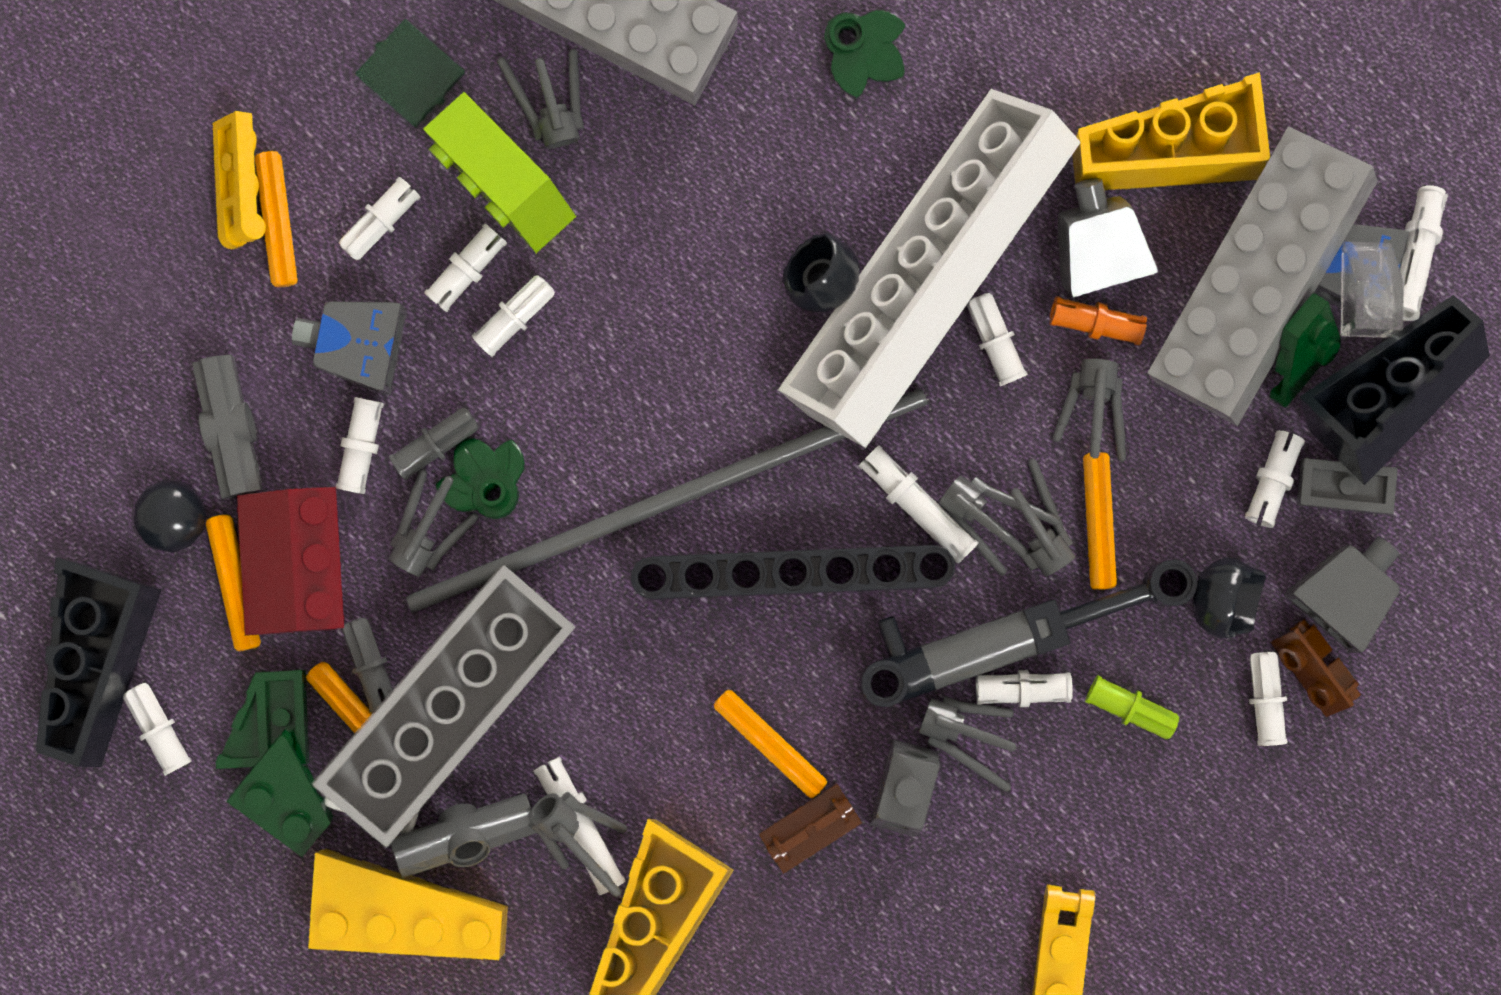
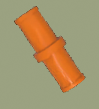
M1056 296L1050 312L1051 318L1049 320V325L1051 326L1056 325L1087 332L1088 337L1099 340L1101 336L1134 343V345L1138 346L1143 341L1147 326L1146 316H1136L1110 310L1107 304L1097 302L1093 306L1063 299L1059 296Z

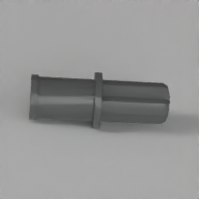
M461 408L429 431L426 427L421 430L423 435L395 454H391L389 459L402 478L407 481L413 474L438 457L444 460L446 458L444 453L475 433L479 428L478 423L470 411L466 408Z
M359 618L345 623L344 628L341 630L355 668L351 669L352 674H358L369 705L368 709L370 712H374L382 703L378 689L384 700L393 688L384 663L388 662L386 657L381 658L369 621L366 618Z

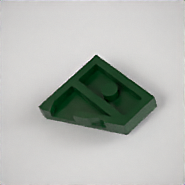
M1312 293L1283 328L1280 342L1281 351L1277 357L1275 371L1284 376V378L1270 392V399L1283 408L1290 404L1321 365L1326 366L1335 358L1340 348L1341 338L1329 302L1315 293Z
M284 729L230 794L226 802L299 856L303 857L330 825L333 815L329 807L324 804V797L320 796L312 785L314 778L307 766L303 767L292 746L294 740L291 734Z

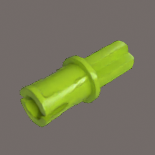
M1099 675L1095 677L1085 698L1086 703H1091L1122 718V724L1133 723L1164 739L1172 737L1179 723V716L1176 713L1142 698L1141 691L1136 690L1135 693H1132L1102 679Z

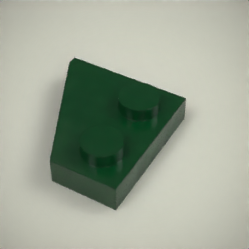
M306 670L255 672L246 692V700L242 708L238 710L231 726L233 729L223 752L217 757L215 762L216 769L253 767L284 729L291 734L294 740L292 746L301 763H310Z

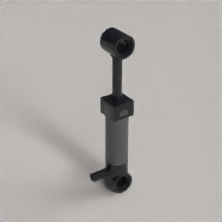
M1174 559L1158 562L1146 572L1142 584L1059 612L1055 599L910 650H906L895 617L891 616L879 620L878 626L889 657L875 661L864 669L859 681L860 691L871 704L880 707H890L1029 657L1041 655L1071 644L1066 630L1147 601L1161 607L1185 604L1191 600L1196 592V574L1192 567L1184 561ZM1167 570L1174 572L1180 579V589L1173 597L1164 594L1159 585L1161 575ZM880 670H888L896 678V688L887 697H879L871 689V679Z

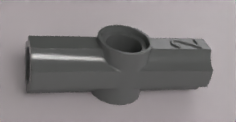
M231 354L212 356L192 363L203 411L199 413L200 431L206 449L212 453L221 499L237 498V495L263 491L259 464L253 445L257 439L255 423L251 409L243 399L234 356Z
M523 793L478 809L471 804L454 805L440 814L438 822L397 835L391 842V846L401 877L405 878L450 862L457 867L474 866L487 858L491 848L536 834L529 826L531 807L527 796Z

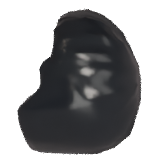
M825 232L824 234L813 235L797 247L783 270L782 282L790 301L795 305L813 313L827 312L830 309H836L853 294L859 282L861 269L855 252L850 246L845 244L840 238Z
M1224 557L1213 562L1201 572L1197 580V588L1192 601L1197 624L1208 634L1219 639L1234 638L1237 634L1250 633L1254 629L1257 607L1266 580V574L1236 558Z

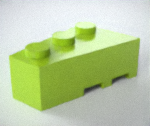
M465 92L423 128L434 142L428 149L447 170L454 165L461 172L456 177L460 184L474 198L481 194L488 201L484 208L503 228L509 224L535 253L539 252L576 218V215L551 179Z

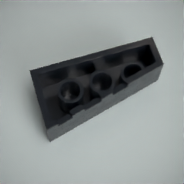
M1452 295L1417 320L1301 395L1300 401L1309 431L1362 484L1366 485L1490 356L1483 320L1457 297Z
M55 557L54 574L58 576L56 595L51 597L49 616L53 617L51 644L50 646L46 645L44 664H48L46 689L42 690L36 752L77 767H101L124 701L123 695L128 690L162 589L80 562Z

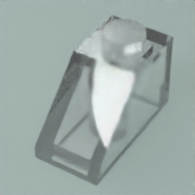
M1343 242L1341 336L1388 338L1402 331L1404 282L1392 244Z

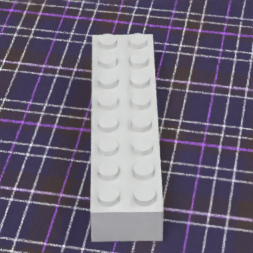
M993 89L988 92L862 270L853 294L833 311L778 391L812 419L865 448L1081 143L1053 110Z

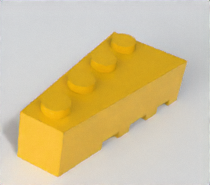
M1260 72L1246 76L1242 81L1224 87L1223 84L1204 89L1203 93L1179 101L1176 98L1162 102L1159 107L1141 113L1134 111L1080 128L1076 137L1081 143L1072 154L1075 184L1086 179L1101 178L1104 190L1258 180L1270 159Z
M647 819L642 834L643 839L637 857L634 859L629 874L630 878L621 905H619L613 921L614 926L607 947L604 949L589 995H656L734 870L658 820Z
M324 848L315 852L308 949L499 960L505 954L508 906L459 890L445 888L415 876L402 878L400 873L382 868L380 865L364 860L360 861Z

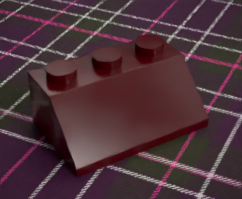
M336 487L284 489L237 495L244 636L343 629L344 615Z

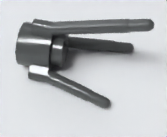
M571 49L569 51L570 111L567 110L566 104H557L544 59H536L535 64L547 106L539 111L540 120L504 57L498 58L497 63L532 126L535 141L543 140L545 149H553L580 140L578 130L585 127L580 113L577 50Z
M1104 359L1082 360L1081 372H1073L1071 375L1070 389L1053 434L1055 442H1059L1062 439L1080 391H1083V399L1094 401L1090 456L1093 459L1098 458L1102 438L1104 402L1110 401L1111 396L1117 459L1120 462L1126 460V441L1121 399L1123 379L1117 378L1118 363Z
M1031 458L1028 461V465L1046 512L1057 516L1060 522L1058 525H1052L1054 532L1051 528L1045 530L1018 488H1014L1011 494L1037 536L1028 543L1032 549L1031 552L1012 534H1010L1012 537L1011 542L1006 544L1023 559L1030 571L1039 568L1044 577H1047L1069 564L1076 556L1069 547L1073 544V541L1063 527L1036 459Z
M421 469L418 472L399 529L390 543L394 549L388 557L392 563L417 577L421 576L426 567L434 571L447 551L478 520V514L471 513L432 551L431 549L435 542L425 536L446 498L453 484V478L451 476L445 477L417 529H410L427 477L425 469Z
M960 475L943 495L939 505L947 510L948 514L974 540L979 542L976 549L992 565L997 573L1003 576L1007 573V569L967 521L973 523L976 519L1002 541L1009 543L1012 540L1011 535L983 512L988 501L982 496H988L1019 511L1021 510L1013 496L989 486L977 476L970 482ZM1030 504L1039 520L1041 519L1052 525L1059 524L1060 520L1057 516Z
M947 696L944 697L943 702L931 698L919 731L920 734L929 737L927 744L943 750L1004 791H1009L1011 785L948 742L947 739L956 742L960 733L1013 752L1016 750L1015 743L964 724L965 715L957 713V711L1007 718L1013 717L1014 711L1009 708L962 702Z
M565 792L561 798L554 793L542 797L531 810L529 826L541 837L562 869H567L569 863L556 841L564 843L613 896L619 897L621 895L620 888L573 836L579 828L577 813L620 833H625L627 826L579 802L570 792Z

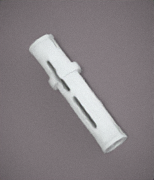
M1422 186L1418 189L1412 220L1405 226V230L1409 231L1392 303L1389 307L1391 316L1398 320L1415 321L1420 316L1421 302L1435 245L1440 243L1443 235L1440 222L1448 194H1445L1446 191L1440 187Z
M880 445L858 466L888 494L886 499L891 504L896 502L940 546L951 553L957 564L979 543L915 482L918 478L912 472L908 475Z
M560 756L548 762L556 777L555 781L552 779L546 765L533 770L547 795L554 793L561 798L565 792H570L579 802L584 803L587 801L583 792L577 793L561 762ZM577 813L579 828L573 838L607 873L617 886H620L626 880L624 876L622 877L593 820ZM587 869L594 885L597 888L598 895H602L609 892V890L605 886H603L598 881V879Z

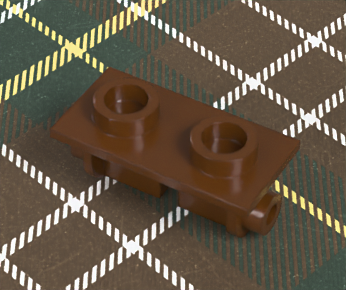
M1304 618L1290 628V632L1270 642L1278 652L1283 665L1293 672L1307 691L1310 701L1322 711L1325 717L1352 707L1354 705L1353 701L1361 695L1357 689L1359 686L1358 681L1354 679L1339 657L1332 660L1328 665L1322 660L1333 649L1314 623L1309 625Z
M835 784L760 832L759 836L766 845L769 854L784 874L862 824L839 785Z

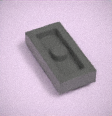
M1309 458L1301 459L1296 506L1392 515L1394 514L1398 468L1383 466L1364 485L1341 462Z

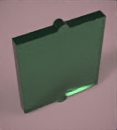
M404 19L384 42L376 43L375 47L377 50L355 75L416 128L437 104L442 105L445 103L444 96L466 72L408 20Z

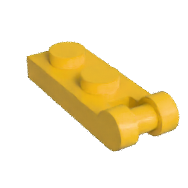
M234 111L213 122L217 230L220 243L228 249H236L247 242H253L261 238L266 228L264 220L257 214L256 207L259 182L255 175L254 151L257 139L253 130L252 113Z
M1046 886L1032 995L1083 994L1091 918L1095 905L1094 891L1079 889L1078 893L1063 892L1061 886ZM1060 910L1075 912L1074 925L1058 923Z

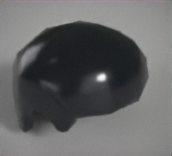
M165 479L149 485L135 503L133 521L137 533L151 548L174 553L190 547L203 533L206 512L203 502L191 485L182 481Z

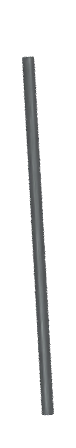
M922 388L903 394L884 422L928 405ZM827 426L410 594L406 596L408 606L412 613L418 612L484 585L497 569L503 565L514 573L847 437Z

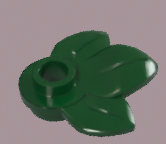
M875 10L862 17L854 13H841L834 16L828 22L824 40L828 50L833 54L831 74L835 82L848 95L856 98L860 97L866 87L868 78L873 81L890 82L901 79L904 76L905 71L902 57L892 43L905 28V23L890 12ZM844 30H849L854 33L856 39L851 44H844L839 40L838 35Z
M466 438L457 444L454 451V468L457 473L450 475L453 478V484L444 501L451 508L459 512L477 510L480 514L490 519H500L509 515L518 503L519 491L516 483L525 468L524 456L518 445L513 440H509L493 451L487 444L474 438ZM445 478L436 483L437 490H439ZM494 488H500V497L495 501H488L489 492Z

